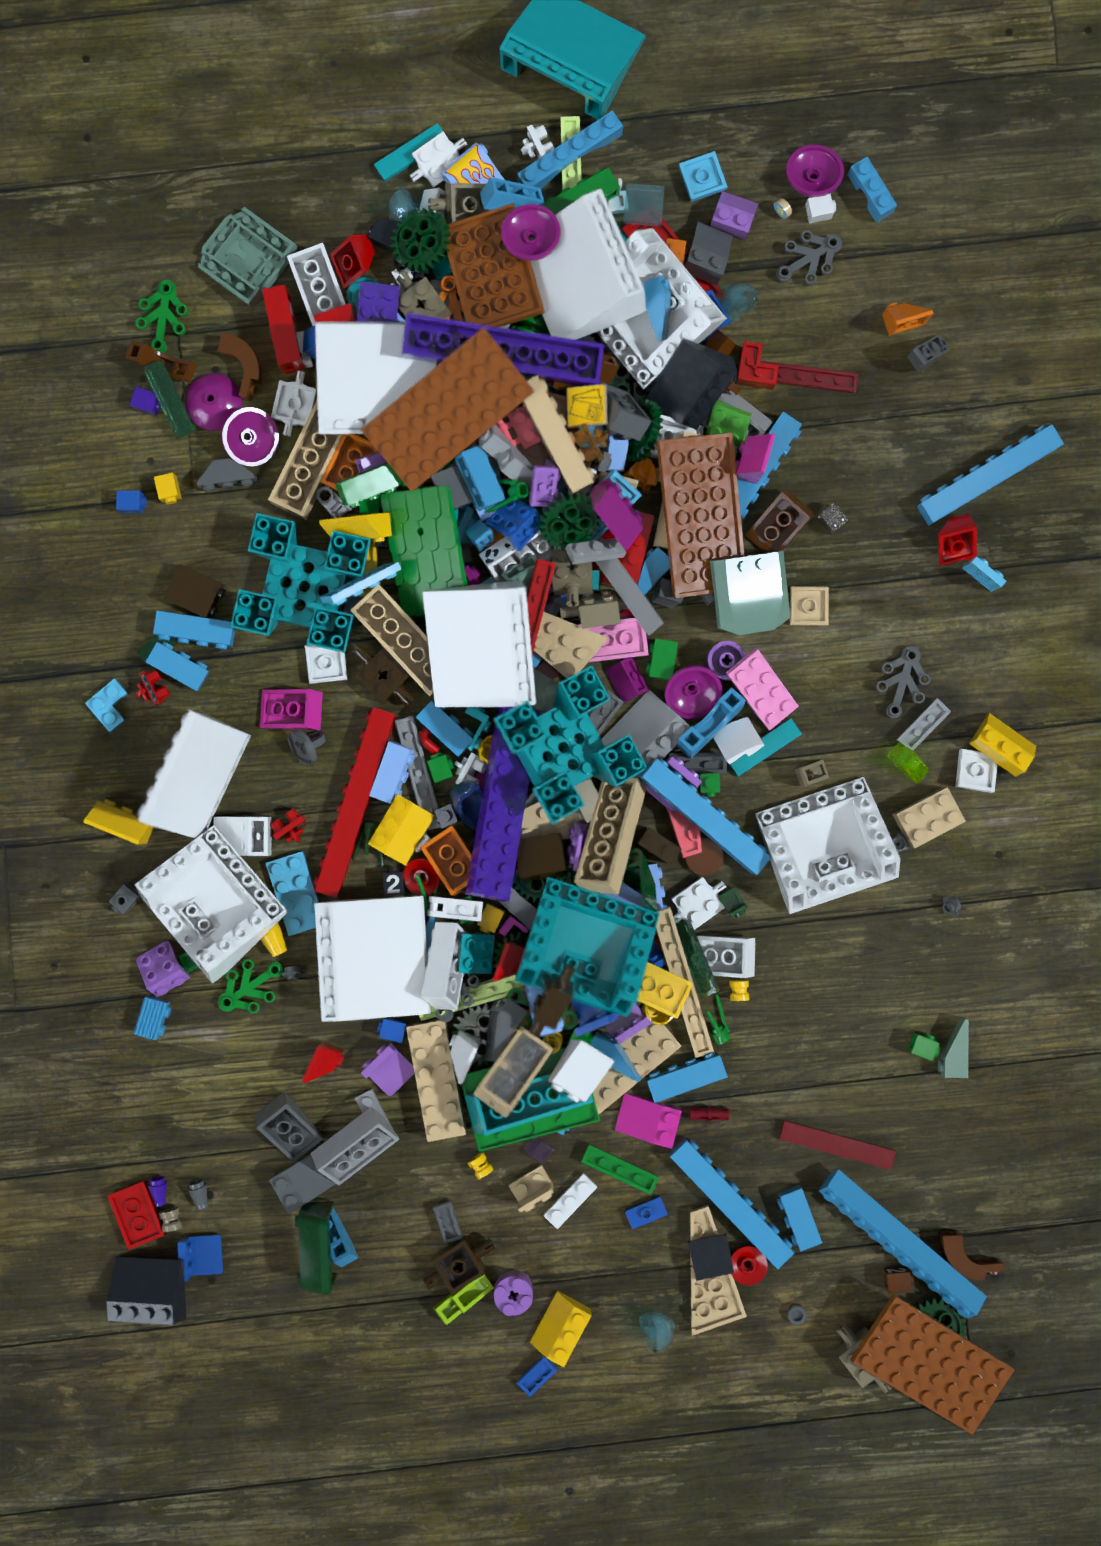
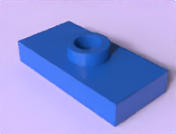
M660 1196L625 1210L632 1230L668 1215Z
M543 1355L516 1381V1384L531 1397L558 1368Z

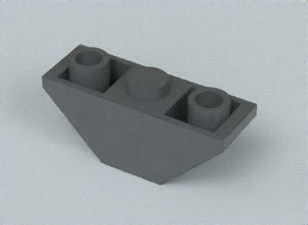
M937 335L915 347L907 358L917 372H920L946 354L950 349L946 340Z
M228 458L213 460L197 481V486L201 490L203 489V491L208 492L214 491L216 487L230 489L237 484L251 486L253 482H258L252 472L240 463Z

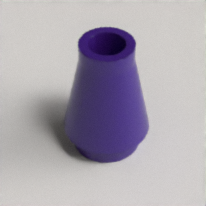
M154 1176L149 1179L148 1187L154 1205L159 1207L166 1204L167 1180H165L164 1176Z

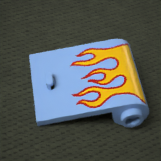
M476 142L441 172V176L446 183H487L490 177L504 180L487 156L488 151L482 143L478 144ZM469 201L465 202L466 206L470 205Z

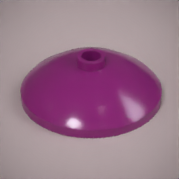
M807 145L797 149L790 156L786 167V176L790 185L799 193L810 197H821L832 193L839 187L844 175V166L841 158L832 149L822 145Z
M526 204L515 208L507 215L502 225V240L506 249L513 256L521 260L535 261L547 257L555 250L560 240L561 230L557 217L552 211L541 205ZM531 237L535 238L533 241L528 240Z
M215 373L203 375L193 381L186 392V412L190 419L200 428L209 431L222 430L227 418L233 412L242 409V399L239 396L240 390L230 378ZM210 396L214 397V400L212 402L208 401V398Z
M242 408L233 412L225 421L222 429L223 447L230 458L241 465H261L267 462L277 449L279 441L278 429L273 419L266 412L257 408ZM245 433L249 434L248 440L244 439Z
M699 665L687 666L676 671L669 678L665 687V700L667 705L680 717L686 719L701 718L706 716L721 698L722 685L711 669Z

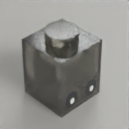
M836 503L831 506L826 504L819 510L821 514L817 517L830 535L849 521Z

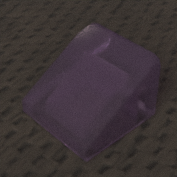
M535 1137L527 1145L525 1151L531 1158L544 1164L554 1151V1148L540 1137Z

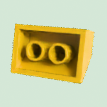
M389 513L319 520L320 525L330 538L333 530L365 538H373V542L385 541L384 537L392 536Z
M990 713L987 714L969 742L971 746L1015 777L1025 773L1035 757L1036 745Z
M397 794L368 844L406 866L435 816Z
M108 799L97 801L84 820V823L137 845L147 844L154 826L138 821L140 816L133 814V809L125 806L121 809L115 806V802Z
M557 1291L530 1343L547 1359L564 1367L592 1316L591 1308Z

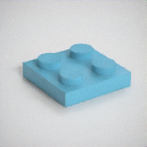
M715 151L679 164L678 167L691 202L727 190V184Z
M976 556L966 562L962 568L989 591L993 592L1005 584L1006 580L1003 579V574L998 570L991 569L985 559Z

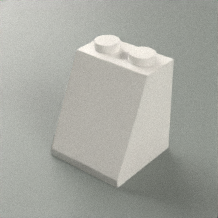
M571 1040L548 1081L552 1083L551 1087L560 1093L562 1091L568 1093V1098L574 1102H586L612 1066L614 1060L582 1040Z

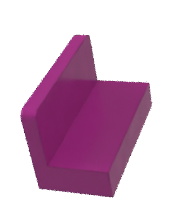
M632 657L624 659L606 670L616 692L624 703L649 690Z
M511 914L499 932L506 936L514 924L526 934L529 928Z

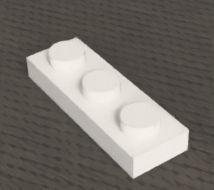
M583 1172L544 1213V1217L558 1229L593 1193L597 1185Z

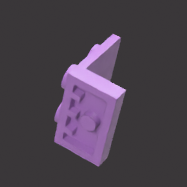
M545 458L544 466L534 465L529 500L531 506L548 507L547 502L553 503V497L558 498L556 486L557 482L560 481V470L550 459Z
M574 821L573 827L569 829L571 844L567 845L566 856L569 857V864L572 865L573 871L578 870L579 860L582 856L591 822Z
M635 1004L627 1017L617 1014L619 1019L604 1025L615 1044L620 1045L652 1022L648 1016L644 1017L637 1004Z

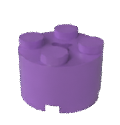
M722 641L708 652L706 667L711 669L720 681H730L731 679L726 672L743 659L746 654L737 643ZM725 657H727V660H730L727 666L722 662Z
M517 1270L505 1271L499 1276L495 1284V1304L507 1316L524 1313L532 1304V1282L525 1273Z

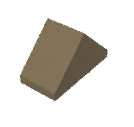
M824 760L795 769L801 787H806L829 778Z

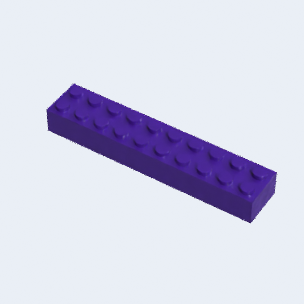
M411 313L406 315L401 358L441 363L485 327L523 377L533 378L538 376L539 379L543 378L544 380L581 386L599 385L604 344Z
M497 707L496 718L515 707ZM533 709L536 716H540L541 711ZM496 722L493 729L466 895L504 902L510 900L530 777L517 753L513 754Z

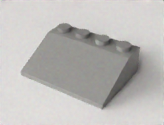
M648 690L601 740L604 745H607L630 734L647 765L651 759H663L677 745L678 739L690 726L653 692ZM637 774L636 776L632 777V778H638L640 781H642V780L638 777L639 774Z

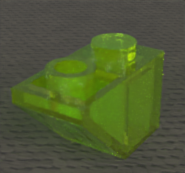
M900 742L887 755L892 764L915 784H918L929 771L915 751Z

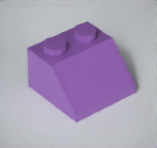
M722 191L710 226L730 233L734 237L746 240L758 203Z

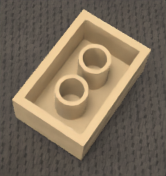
M943 787L892 814L900 831L904 834L909 848L914 849L966 822L948 787Z

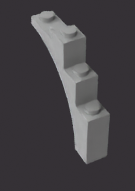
M494 424L478 438L480 447L497 460L500 470L510 479H517L518 483H526L530 494L534 465L520 453L498 426Z

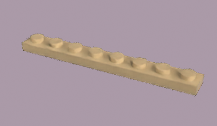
M669 906L659 909L657 912L660 915L656 929L669 972L693 983L671 908ZM693 984L681 1012L695 1057L697 1058L713 1053L714 1050Z

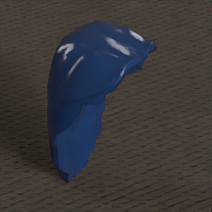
M466 780L453 787L450 792L454 810L462 822L470 830H477L483 794L482 787L474 781Z

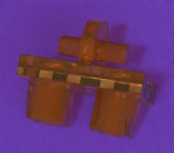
M585 422L580 425L582 430L573 436L578 446L589 441L591 446L582 450L587 462L596 458L601 461L604 457L597 444H600L602 448L606 447L607 443L605 440L608 439L609 435L606 431L600 432L599 428L593 430L595 436H592Z

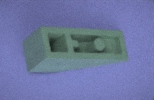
M960 1017L941 1054V1061H938V1072L945 1078H968L969 1020L964 1017Z

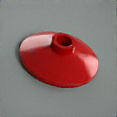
M420 858L409 862L403 873L407 889L417 896H422L416 879V874H418L426 896L435 892L439 886L440 877L429 860ZM422 873L426 875V879L422 877Z
M743 1246L732 1254L731 1260L734 1273L731 1275L738 1283L754 1285L765 1277L768 1263L766 1257L758 1248ZM745 1261H750V1266H744Z

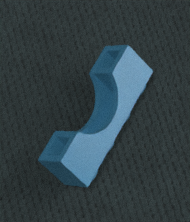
M733 688L729 689L704 719L695 726H691L678 739L677 747L692 759L744 708L746 700Z

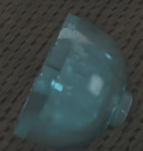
M403 187L394 192L389 200V218L392 222L402 223L401 217L404 216L407 219L408 211L414 215L416 208L421 213L419 204L413 202V196Z
M737 282L728 285L724 289L720 303L733 322L741 320L739 318L740 315L745 312L747 316L754 309L759 300L756 297L759 293L748 283Z
M650 1311L639 1317L642 1334L646 1333L648 1339L645 1341L650 1350L655 1353L667 1348L674 1336L673 1330L675 1325L671 1318L668 1319L661 1311Z

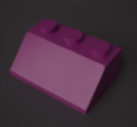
M609 477L590 489L594 510L626 551L643 530L641 522L643 517L638 510L634 511L629 497L622 495L620 485L617 482H613Z

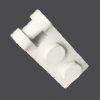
M429 896L430 910L427 911V916L481 921L483 902ZM438 903L443 904V911L437 910Z

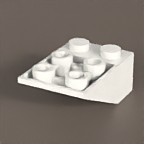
M214 817V826L240 856L271 855L272 828L270 824H272V817Z

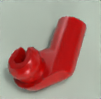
M424 727L422 731H419L418 736L423 747L435 755L440 748L428 738L432 732L427 727Z

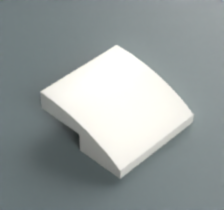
M748 717L725 725L713 737L729 764L745 753L751 756L765 746Z

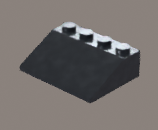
M683 338L645 395V399L656 402L662 412L678 423L697 430L736 375L737 369L734 358Z
M116 1257L107 1297L108 1321L175 1325L186 1319L183 1259Z

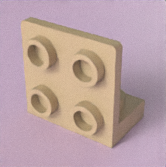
M542 1164L508 1185L518 1201L519 1212L530 1211L535 1207V1203L540 1200L542 1202L552 1197L551 1194L553 1193V1182Z

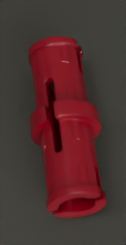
M707 1106V1108L690 1107L689 1117L690 1120H707V1122L712 1120H729V1108H711V1106Z

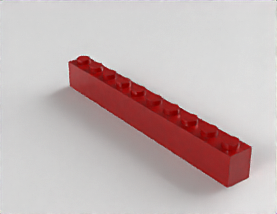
M374 707L372 711H368L366 717L368 725L366 729L363 728L360 736L362 744L361 747H357L354 758H357L355 766L351 765L348 776L351 778L349 784H345L342 793L345 797L337 808L339 816L337 821H333L331 827L333 835L331 839L328 838L325 849L328 851L326 857H322L319 868H322L320 876L316 875L313 886H316V892L335 898L340 896L371 798L369 795L396 720V714Z

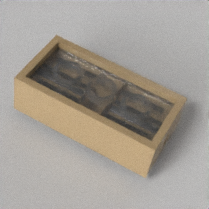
M521 1026L474 1095L506 1118L554 1049L539 1038L531 1035L528 1030Z

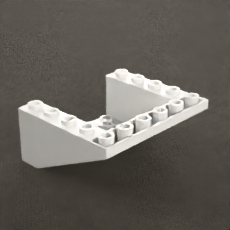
M599 189L580 197L555 216L559 221L561 230L557 247L547 257L531 261L545 310L542 316L550 336L577 340L646 312L644 288L602 190ZM531 237L528 240L533 241L535 238Z
M653 228L635 231L624 244L641 283L657 276H664L670 283L671 300L668 339L658 342L647 310L642 314L597 331L598 335L643 389L647 388L657 379L683 338L699 344L727 319Z
M315 322L319 434H364L361 429L436 367V363L401 358L405 322Z
M517 580L422 591L435 707H517L526 701L530 705H536L526 590L522 582Z
M189 710L181 720L183 725L180 732L177 731L173 737L172 742H174L172 749H169L165 754L164 760L166 762L163 768H160L155 778L157 781L155 785L151 786L147 793L149 798L146 805L143 804L139 810L138 815L140 817L138 821L197 838L207 831L251 735L211 716Z
M864 777L755 813L789 914L899 878L900 857Z
M214 825L135 884L142 900L212 984L227 973L287 913V910Z
M423 896L348 899L315 903L322 1021H345L431 1013L430 1004L421 997V986L425 980L424 970L428 964Z

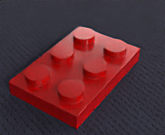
M145 1180L107 1196L128 1250L166 1234L163 1232L162 1222Z

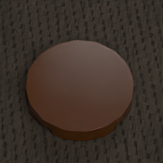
M701 838L702 852L685 857V861L689 869L695 874L707 876L717 872L722 866L724 859L723 851L711 839Z

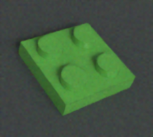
M717 400L712 409L706 436L733 433L734 446H738L737 449L739 450L741 442L745 441L752 413Z

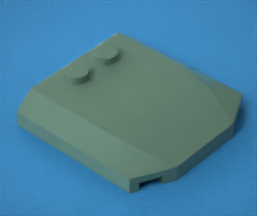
M244 207L241 209V212L226 216L203 245L201 251L202 259L201 263L198 264V268L251 307L262 299V289L270 288L289 264L287 256L295 253L297 246Z
M783 551L710 561L718 629L735 635H745L775 630L790 618Z

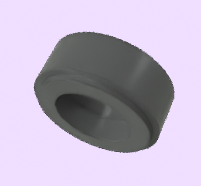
M800 1304L790 1305L786 1312L788 1320L794 1325L802 1324L807 1317L804 1307Z

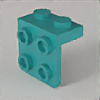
M468 707L465 713L482 722L468 747L470 751H474V749L478 750L479 745L483 741L481 736L483 732H488L492 722H490L491 718L484 714L485 710L481 707Z
M479 932L475 934H462L460 936L457 971L459 973L491 974L495 935Z

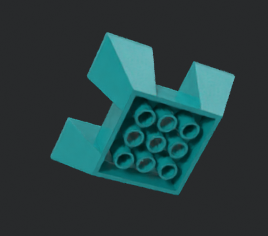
M256 513L248 552L270 560L263 594L239 589L230 627L269 636L280 622L310 629L307 645L345 653L354 615L341 612L343 603L340 605L323 604L320 599V590L327 587L330 592L348 583V579L363 577L371 539L333 530L328 552L297 545L294 521ZM314 565L313 572L306 573V567ZM286 579H291V585L283 588V582ZM309 583L310 589L307 592H302V585ZM300 602H305L304 610L298 611L297 605Z
M592 665L560 682L554 708L540 716H536L530 703L526 701L494 719L513 754L517 753L533 782L534 787L532 790L551 824L558 822L585 806L575 786L593 776L617 787L648 769L630 734L604 745L587 714L589 711L611 700ZM549 728L552 729L553 736L549 733ZM574 736L578 739V744L574 741ZM558 745L562 747V753L559 751ZM543 754H544V755L546 756V758H547V761H546V762H545V761L543 760V758H542V755H543ZM568 762L572 766L571 770L568 768Z

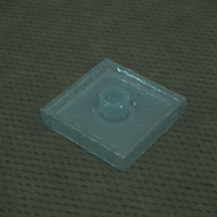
M626 183L623 223L661 226L665 186Z

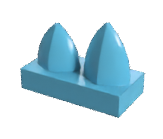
M469 506L461 508L458 514V534L460 545L469 543L470 546H473L464 533L466 531L465 527L473 520L477 522L480 519L474 512V509Z

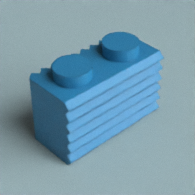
M150 995L145 996L133 1034L152 1040H157L160 1036L162 1037L166 1029L164 1025L165 1018L169 1017L172 1007H169L170 1001Z

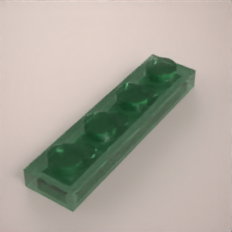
M159 360L144 366L143 370L176 439L178 440L196 432L163 361Z
M690 919L677 924L676 928L689 971L700 998L702 999L719 992V987Z

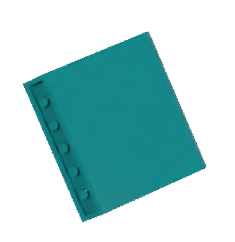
M531 0L508 31L499 48L501 70L518 78L525 65L585 96L584 113L599 120L606 114L646 35L579 0Z
M548 877L518 967L515 982L543 990L542 986L547 977L550 978L552 973L560 975L564 964L567 963L576 968L570 979L574 983L572 1000L627 1017L638 1000L660 913Z

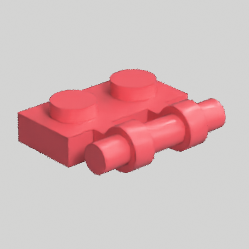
M524 405L507 414L510 422L505 424L503 419L496 423L498 428L515 447L521 443L523 449L526 450L542 441ZM513 428L518 438L512 439L508 430Z

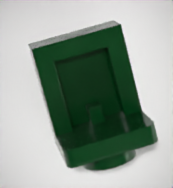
M735 886L718 896L730 917L735 916L737 918L745 913L744 909L748 908Z

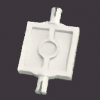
M442 132L413 152L412 156L418 165V170L410 174L413 182L422 176L429 180L433 188L443 182L444 179L441 176V172L459 157L458 151L467 145L466 141L464 142V138L453 144L445 133Z
M297 371L295 382L279 380L271 418L285 423L283 435L291 436L293 425H305L315 404L317 389L303 384L305 372Z
M701 876L672 897L671 900L676 905L678 911L673 916L675 924L684 919L695 930L723 910L725 907L720 902L717 893L726 888L724 883L721 881L712 887Z

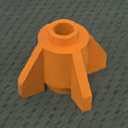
M647 457L646 460H641L640 463L636 462L623 476L638 480L637 486L641 487L646 493H649L650 487L656 486L658 481L655 465Z

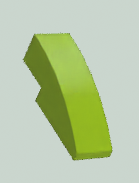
M483 1275L454 1294H449L436 1304L433 1309L441 1321L447 1325L458 1315L471 1308L494 1287L486 1276Z

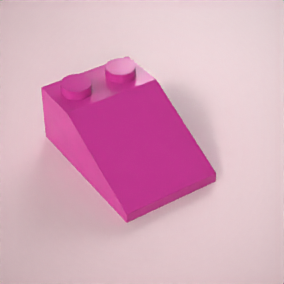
M775 434L749 436L745 442H741L738 453H741L740 461L736 460L735 462L738 479L754 484L758 483L765 472Z
M311 689L262 690L260 728L320 730L323 692Z
M624 1093L615 1131L672 1149L682 1110L679 1106L663 1102L655 1103L652 1099Z

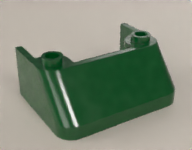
M637 848L630 849L622 882L628 886L636 884V890L642 895V901L652 911L657 912L656 885L646 857L641 850ZM572 868V869H571V883H572V885L579 887V886L574 882V881H575V878H576L577 871H573V868Z
M334 1201L308 1202L301 1206L298 1215H295V1227H298L300 1258V1273L297 1275V1284L301 1285V1289L321 1295H331L337 1279V1273H332L329 1223V1216L334 1207Z

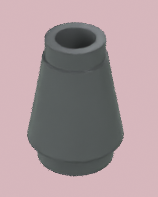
M195 1179L189 1182L187 1190L196 1208L201 1210L208 1207L207 1184L204 1180Z

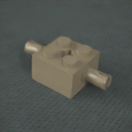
M446 183L445 198H429L428 203L436 205H428V209L433 211L445 210L447 224L487 212L489 209H484L480 196L486 183ZM469 201L470 205L466 207L465 202Z
M407 272L401 273L405 281L400 275L397 277V281L405 290L398 299V307L405 317L407 313L447 319L452 315L426 277L416 284L413 283Z
M552 550V562L556 563L552 578L554 595H567V606L572 607L573 600L574 607L579 605V594H593L592 562L572 564L566 550Z
M603 589L599 593L579 595L578 606L560 607L561 619L579 616L582 629L620 624L619 612L629 608L622 598L619 599L617 597L616 590Z
M845 1322L840 1324L844 1332L837 1326L835 1331L841 1336L844 1343L836 1348L835 1351L860 1386L864 1388L874 1380L883 1393L888 1392L884 1384L891 1390L892 1386L855 1365L850 1360L867 1335L868 1329L863 1327L856 1334H853Z

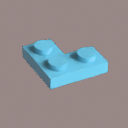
M113 679L85 703L110 733L126 721L114 705L123 699L128 692L117 679Z

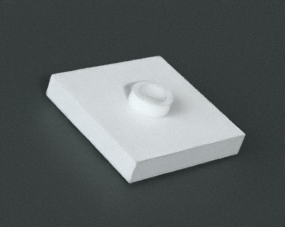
M311 645L305 646L309 684L348 680L345 653Z
M960 749L955 787L994 793L997 763L979 751Z

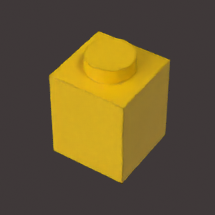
M169 473L154 477L160 501L165 504H173L178 499H182L175 474Z
M487 903L482 913L481 921H478L477 924L480 926L479 930L490 934V932L495 933L505 911Z

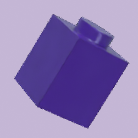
M135 387L130 406L135 410L157 416L158 411H161L163 405L160 395Z

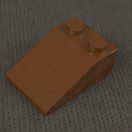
M786 489L780 493L745 535L765 553L783 551L812 519L815 513Z

